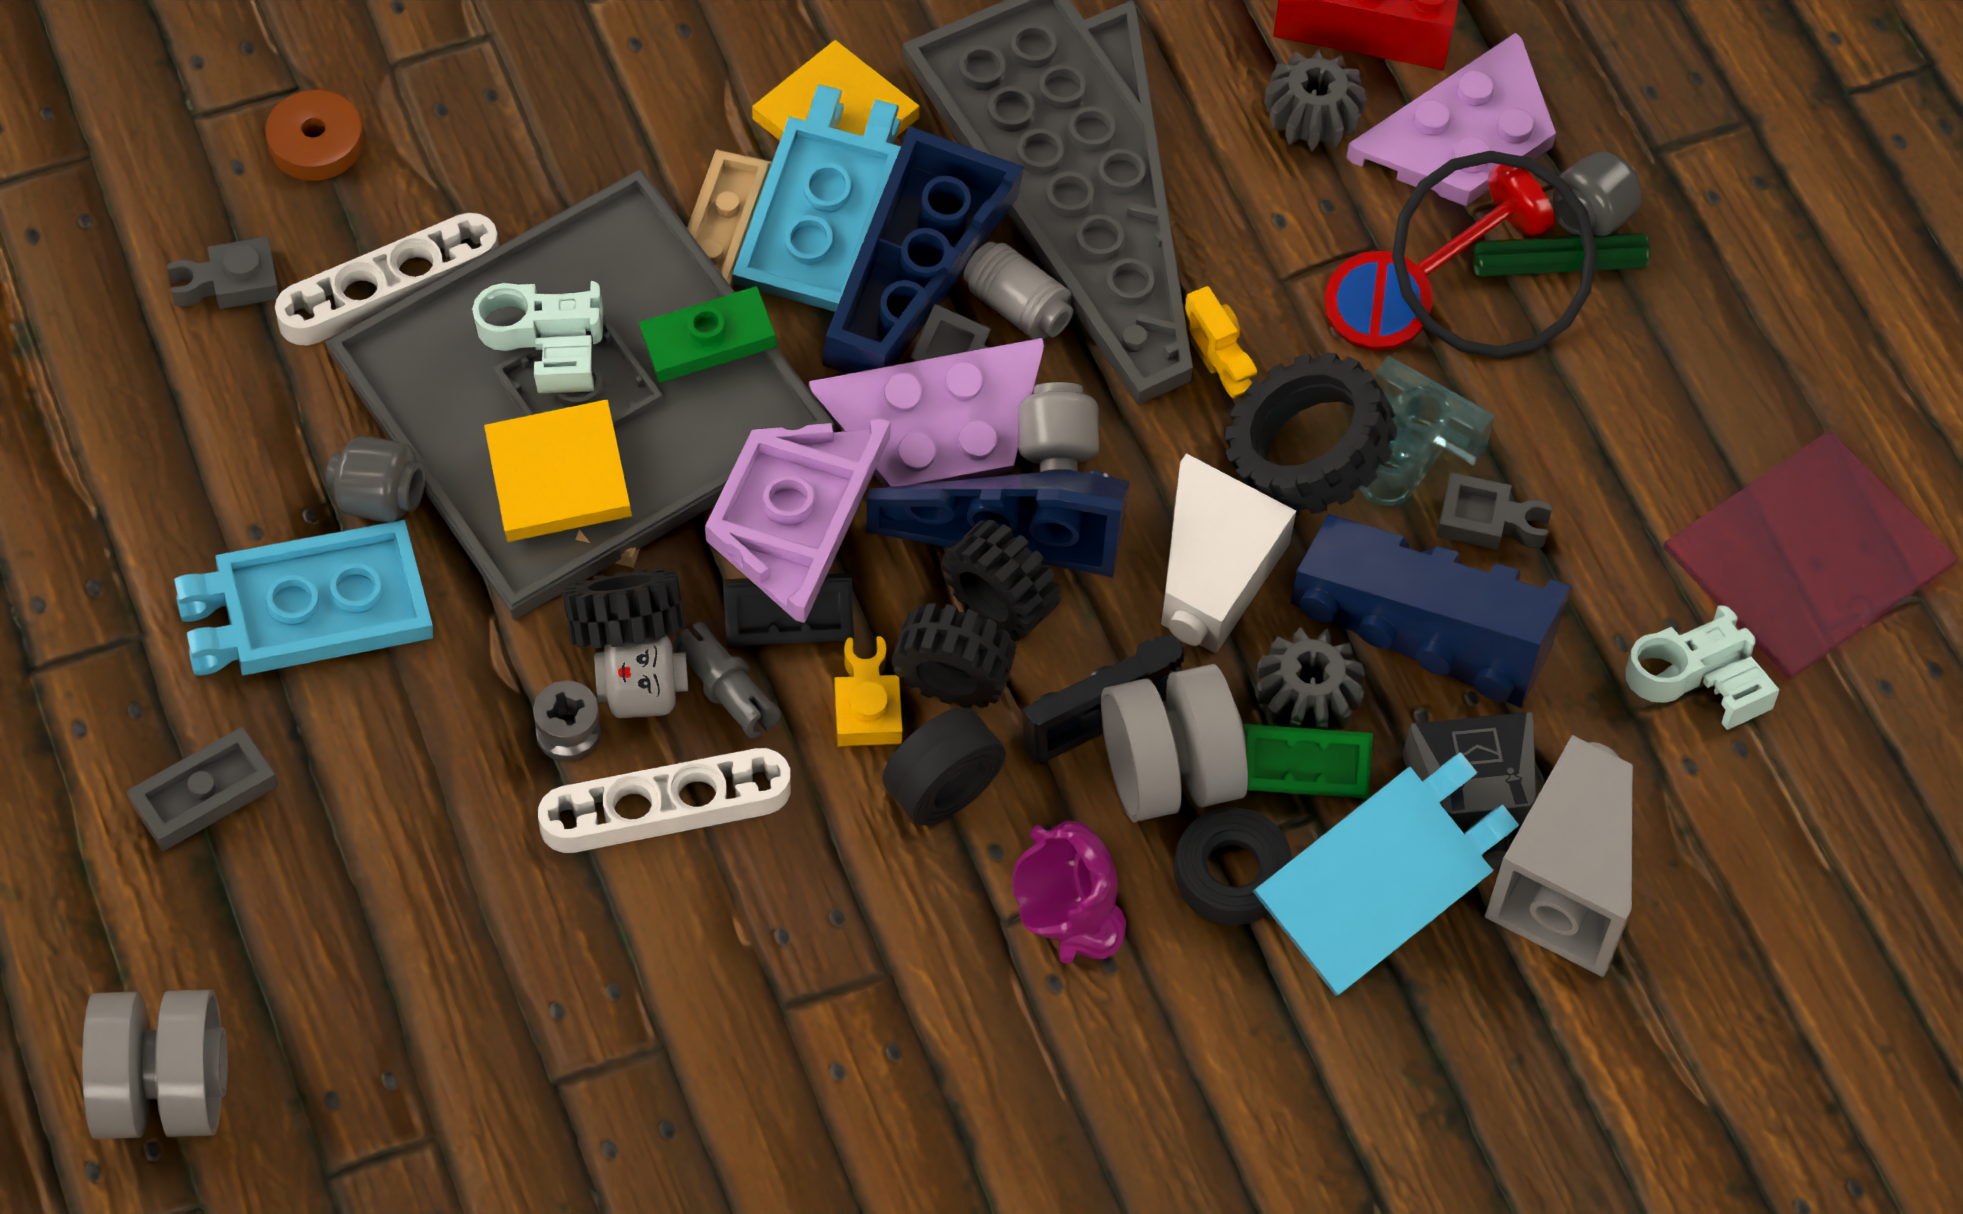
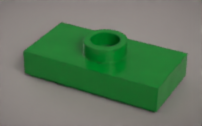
M757 286L639 322L640 332L659 383L777 347L776 335Z
M1242 724L1246 741L1247 790L1369 798L1373 733Z

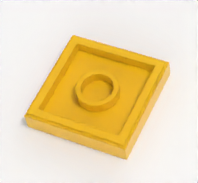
M836 40L831 42L752 106V119L779 141L789 116L806 121L816 88L819 84L842 90L839 103L844 105V109L836 129L849 133L864 135L870 112L876 99L899 105L896 118L900 119V126L897 136L919 119L920 106Z
M608 399L484 425L507 542L632 517Z

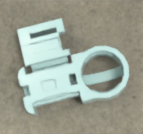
M591 281L590 291L564 294H537L535 284L517 285L501 283L488 287L477 296L472 310L478 337L486 346L494 350L503 351L526 347H536V350H543L542 361L534 362V378L538 394L594 391L592 340L593 344H596L603 337V303L598 283ZM514 307L526 312L520 321L510 326H496L485 322L490 313L500 308ZM586 331H591V335H586Z
M1727 606L1717 607L1712 622L1682 635H1678L1673 627L1658 633L1644 635L1635 642L1631 649L1625 670L1626 681L1632 691L1646 700L1661 703L1674 701L1685 692L1699 687L1703 676V683L1707 688L1715 686L1714 693L1716 695L1721 693L1724 696L1721 705L1726 710L1721 724L1726 730L1773 710L1780 690L1751 657L1755 645V637L1747 628L1738 630L1735 627L1738 617ZM1648 658H1659L1670 662L1672 665L1655 676L1642 668L1639 662Z

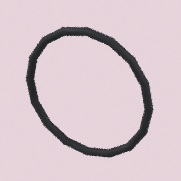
M1491 150L1451 159L1418 183L1398 216L1392 253L1401 296L1425 330L1458 351L1494 358H1503L1538 350L1569 328L1591 293L1597 256L1588 213L1565 180L1529 157ZM1487 163L1526 169L1554 187L1577 219L1585 252L1580 288L1562 318L1533 339L1502 346L1463 340L1435 322L1412 290L1404 257L1409 221L1427 191L1456 170Z

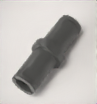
M703 622L692 625L693 630L699 636L698 640L688 629L682 631L674 641L673 649L675 653L686 652V663L702 680L703 692L713 703H721L743 728L747 737L751 739L761 736V731L755 725L756 721L766 732L772 729L780 719L781 711L750 678V667L738 656L732 657L711 633L710 628Z

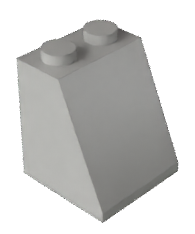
M1574 735L1571 736L1503 858L1485 914V918L1603 978L1611 964L1632 910L1633 764L1620 759L1612 749L1603 744L1588 743Z

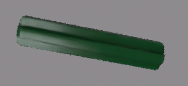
M1647 234L1593 235L1597 250L1594 271L1635 269L1648 266L1651 251ZM1581 236L1485 240L1474 243L1472 263L1474 273L1478 276L1582 271L1585 252Z

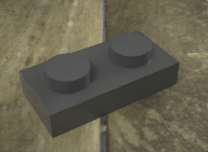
M242 726L127 790V795L136 813L163 852L278 787L275 773Z

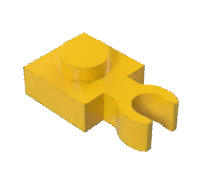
M1209 286L1187 294L1184 315L1188 339L1211 374L1218 372L1223 386L1232 398L1245 394V391L1252 384L1249 378L1257 375L1258 372L1251 358L1246 352L1241 350L1236 342L1240 337V327L1233 310L1227 304L1221 305Z
M881 636L876 637V655L874 657L861 659L853 652V638H848L844 645V665L851 677H835L837 746L902 744L899 677L897 675L880 676L886 666V643Z

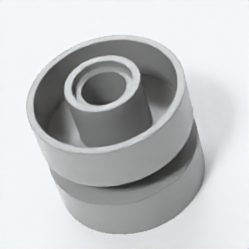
M1215 664L1170 673L1166 687V708L1156 687L1147 678L1103 689L1101 695V716L1108 760L1121 803L1128 817L1133 822L1177 813L1181 805V776L1191 798L1198 807L1210 806L1245 797L1248 786V770L1244 729L1227 681Z
M213 989L166 991L160 1005L156 1029L150 1028L148 1010L141 992L91 994L84 1023L82 1069L85 1113L89 1132L93 1139L141 1138L148 1122L151 1099H157L161 1123L167 1137L213 1136L216 1134L220 1120L222 1097H225L227 1090L228 1047L225 1029L221 1027L218 1000Z

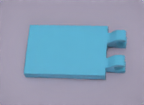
M819 84L816 88L806 121L788 117L732 274L735 285L746 288L757 286L760 292L836 311L901 146L893 144L900 126V119L896 118L899 105L876 99L872 106L864 135L849 133L836 129L844 109V105L839 103L842 90Z
M405 520L215 555L217 572L186 574L174 579L178 595L176 599L182 622L201 620L223 606H226L230 625L217 628L203 627L187 632L191 665L194 675L197 676L215 673L234 660L239 661L243 676L433 639V624Z
M1461 752L1453 756L1423 781H1421L1411 767L1406 768L1252 891L1335 996L1341 994L1492 873L1493 869L1481 855L1519 826L1502 804L1463 833L1441 806L1440 802L1477 774L1476 770Z

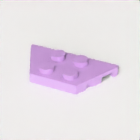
M1514 33L1350 142L1346 158L1351 163L1363 167L1366 159L1397 170L1396 180L1416 187L1421 180L1454 158L1491 150L1529 157L1535 160L1553 147L1556 132L1522 38L1517 33ZM1487 163L1456 170L1431 189L1437 192L1440 197L1467 206L1489 191L1488 176L1492 168L1497 164Z
M1042 338L813 380L809 381L808 390L842 432L869 430L870 420L884 419L891 422L890 439L873 474L883 487L978 479L1012 472L1018 451V407L1023 399L1032 395L1044 344Z
M884 419L870 420L869 430L834 433L832 423L806 425L798 430H787L782 427L752 430L705 525L706 541L796 621L805 623L890 439L891 422Z

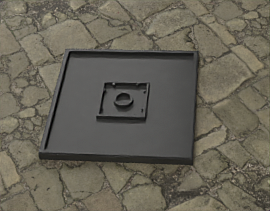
M642 168L325 341L329 354L388 440L409 445L416 455L417 462H421L424 465L426 473L424 492L513 621L562 594L566 587L576 585V582L586 580L621 560V554L625 553L627 549L636 547V550L715 506L752 430L779 427L787 430H798L806 425L832 423L833 433L836 432L833 421L777 347L665 382H658L640 332L639 322L735 293V291ZM591 281L599 284L603 303V337L596 344H593L592 340L594 391L538 394L534 378V362L542 361L543 350H536V347L518 348L509 351L494 350L486 346L478 337L472 308L477 296L492 285L501 283L517 285L535 284L537 294H564L590 291ZM514 307L500 308L490 313L485 322L496 326H510L520 321L526 312ZM586 331V335H591V331ZM608 399L632 517L507 542L484 425ZM579 529L590 543L575 540Z

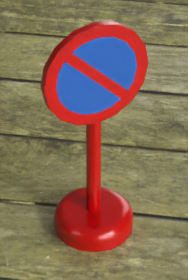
M1501 164L1494 166L1488 176V186L1497 207L1418 265L1405 257L1412 290L1429 315L1433 309L1431 284L1427 276L1505 219L1517 231L1529 237L1541 236L1553 228L1555 215L1550 201L1541 186L1526 169ZM1363 252L1344 261L1330 276L1324 293L1326 317L1334 331L1351 345L1372 351L1395 349L1414 340L1424 329L1401 296L1392 252Z

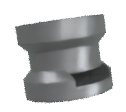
M566 680L554 682L545 687L536 697L533 706L538 745L544 754L557 761H578L590 755L598 746L601 736L597 698L588 687L579 682ZM568 715L575 716V720L569 719Z

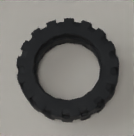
M1322 353L1321 358L1314 359L1310 354L1294 358V364L1284 367L1282 363L1267 371L1269 377L1261 383L1257 380L1252 383L1245 391L1247 398L1244 402H1237L1230 415L1233 419V425L1227 426L1225 431V441L1230 449L1226 450L1230 463L1244 484L1296 510V515H1299L1301 510L1307 509L1311 514L1327 511L1328 504L1338 501L1342 505L1354 498L1353 491L1361 485L1367 488L1378 477L1375 471L1379 465L1386 466L1392 454L1389 444L1390 441H1396L1397 426L1392 418L1396 417L1395 412L1373 374L1368 369L1364 370L1361 363L1356 359L1347 357L1343 361L1336 353ZM1343 402L1355 407L1351 425L1337 445L1321 457L1301 465L1279 466L1268 462L1267 457L1272 440L1284 423L1300 411L1320 403Z

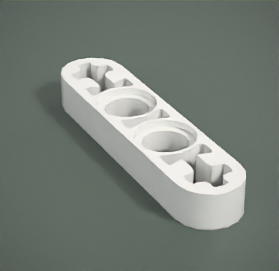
M479 213L460 214L289 286L280 293L275 304L281 334L291 343L308 346L344 332L499 247L495 224L488 217ZM471 238L475 244L481 243V246L471 249L467 243L461 244V241ZM440 248H444L445 257L450 256V261L443 262ZM415 257L424 258L433 264L427 273L417 277L405 275L399 270L403 262ZM357 281H368L377 287L375 293L364 300H352L344 294L347 286ZM329 295L334 297L335 310L331 309L330 300L326 301V297ZM305 308L309 314H314V317L304 320L299 314L295 315V311Z
M755 748L561 786L551 790L542 798L538 807L540 833L544 842L553 850L562 853H575L768 815L778 811L788 801L791 794L790 767L786 759L778 752L767 748ZM764 772L767 780L771 781V789L759 791L756 783L752 782L753 774ZM732 776L736 798L727 799L725 777ZM704 782L714 788L716 795L709 804L693 807L685 804L680 799L679 793L689 783ZM629 794L644 796L652 805L650 811L644 817L638 819L623 818L616 813L614 807L622 797ZM603 802L605 824L598 825L594 803ZM572 810L573 815L577 818V827L564 829V825L560 821V812Z

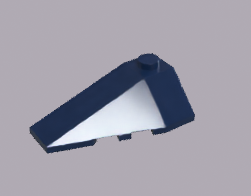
M1062 470L869 489L867 497L866 532L952 548L978 522L984 520L986 523L988 520H994L999 528L1003 524L1012 528L1014 538L1021 535L1029 541L1026 547L1032 553L1037 550L1044 559L1040 562L1043 565L1113 577L1126 516L1130 481L1115 479L1109 474L1098 471L1082 473Z

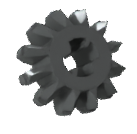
M1318 48L1311 59H1307L1295 51L1289 60V64H1277L1276 69L1272 73L1270 86L1266 88L1264 104L1267 106L1266 111L1270 113L1269 121L1271 122L1272 130H1286L1285 136L1288 145L1303 139L1307 141L1311 151H1313L1319 141L1323 140L1336 149L1343 135L1353 136L1355 130L1359 127L1361 113L1365 110L1366 95L1364 94L1365 88L1361 87L1359 69H1345L1343 55L1331 61L1324 59Z
M1301 627L1294 633L1292 643L1277 636L1276 640L1271 644L1269 655H1263V658L1259 660L1256 672L1258 681H1260L1256 687V699L1258 704L1268 706L1267 717L1269 718L1270 725L1288 720L1290 722L1289 727L1302 728L1303 726L1310 727L1311 729L1327 730L1329 724L1338 729H1344L1349 723L1351 711H1357V708L1361 707L1364 696L1361 686L1365 674L1363 663L1351 661L1353 650L1351 649L1350 642L1333 647L1330 645L1331 636L1328 629L1319 635L1318 640H1310Z

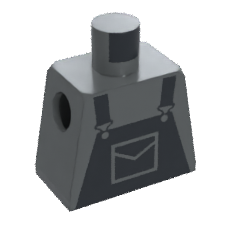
M1532 712L1410 724L1402 755L1405 767H1411L1421 781L1425 780L1460 752L1477 772L1471 779L1440 802L1441 806L1463 833L1502 804L1519 824L1516 829L1481 855L1492 869L1501 867L1503 858L1511 845L1509 837L1517 835L1536 801L1534 720Z

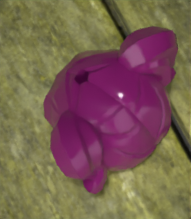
M1064 821L1049 830L1036 825L1030 833V837L1035 845L1022 854L1014 866L1012 875L1013 896L1020 906L1019 916L1025 928L1039 936L1060 940L1059 959L1061 963L1072 964L1075 954H1080L1090 959H1106L1115 954L1125 939L1127 921L1122 910L1115 905L1118 881L1114 861L1111 859L1110 852L1097 833L1082 822Z

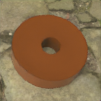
M306 90L290 95L274 107L266 122L265 133L271 159L281 171L297 179L318 181L338 176L347 171L358 160L363 150L364 135L361 118L357 109L348 99L331 91ZM312 133H322L318 137H308Z

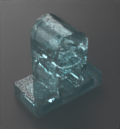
M1388 355L1375 372L1374 378L1395 412L1396 417L1392 418L1397 426L1396 441H1390L1389 447L1392 450V454L1387 464L1397 468H1387L1380 464L1375 471L1378 477L1367 488L1363 485L1359 487L1362 494L1368 500L1381 506H1394L1403 503L1412 494L1444 449L1474 466L1486 450L1495 416ZM1414 421L1424 422L1428 425H1420L1415 423Z

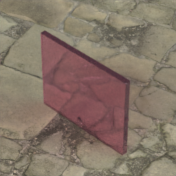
M1830 431L1665 541L1663 549L1718 606H1727L1738 617L1736 625L1740 629L1747 628L1753 634L1758 648L1789 680L1954 566L1957 560L1897 499L1896 494L1889 491Z

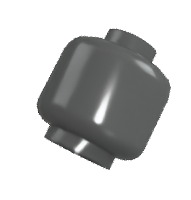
M1592 152L1559 175V177L1565 180L1587 211L1593 235L1606 236L1611 234L1634 217L1642 204V188L1635 169L1621 157L1610 152ZM1553 187V211L1557 221L1567 232L1581 236L1575 215Z
M355 436L346 444L342 453L335 452L331 456L326 471V485L329 489L334 490L336 504L344 514L390 523L399 521L407 511L413 512L418 507L424 492L426 473L424 465L421 462H417L416 455L409 445L370 436Z

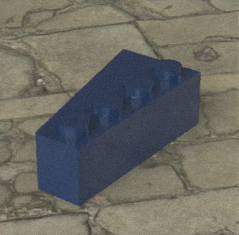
M909 126L827 331L822 365L846 374L894 366L926 324L934 304L940 305L965 271L972 255L984 245L1017 200L1024 166Z
M1328 514L1296 571L1290 604L1301 608L1306 615L1314 620L1332 622L1359 634L1366 643L1381 649L1389 648L1414 659L1421 667L1433 674H1447L1469 684L1490 700L1506 701L1522 708L1552 649L1571 585L1549 579L1543 589L1520 582L1521 576L1518 569L1495 563L1489 573L1464 565L1460 561V555L1457 551L1437 545L1434 549H1427L1423 552L1410 549L1407 540L1402 535Z

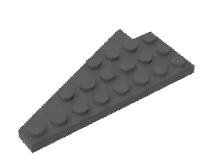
M1005 0L903 43V61L961 145L1024 166L1018 198L1007 214L1048 274L1071 291V307L1137 405L1190 382L1193 366L1137 8L1134 2L1130 0L1084 20L1071 0Z

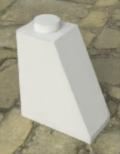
M1186 453L1179 467L1161 625L1169 628L1171 633L1180 641L1192 646L1200 645L1216 654L1289 546L1296 510Z

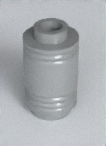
M988 242L982 245L972 255L966 265L964 280L968 283L970 293L1026 335H1029L1030 338L1044 339L1047 336H1057L1068 325L1073 314L1071 291L1006 243L996 244Z

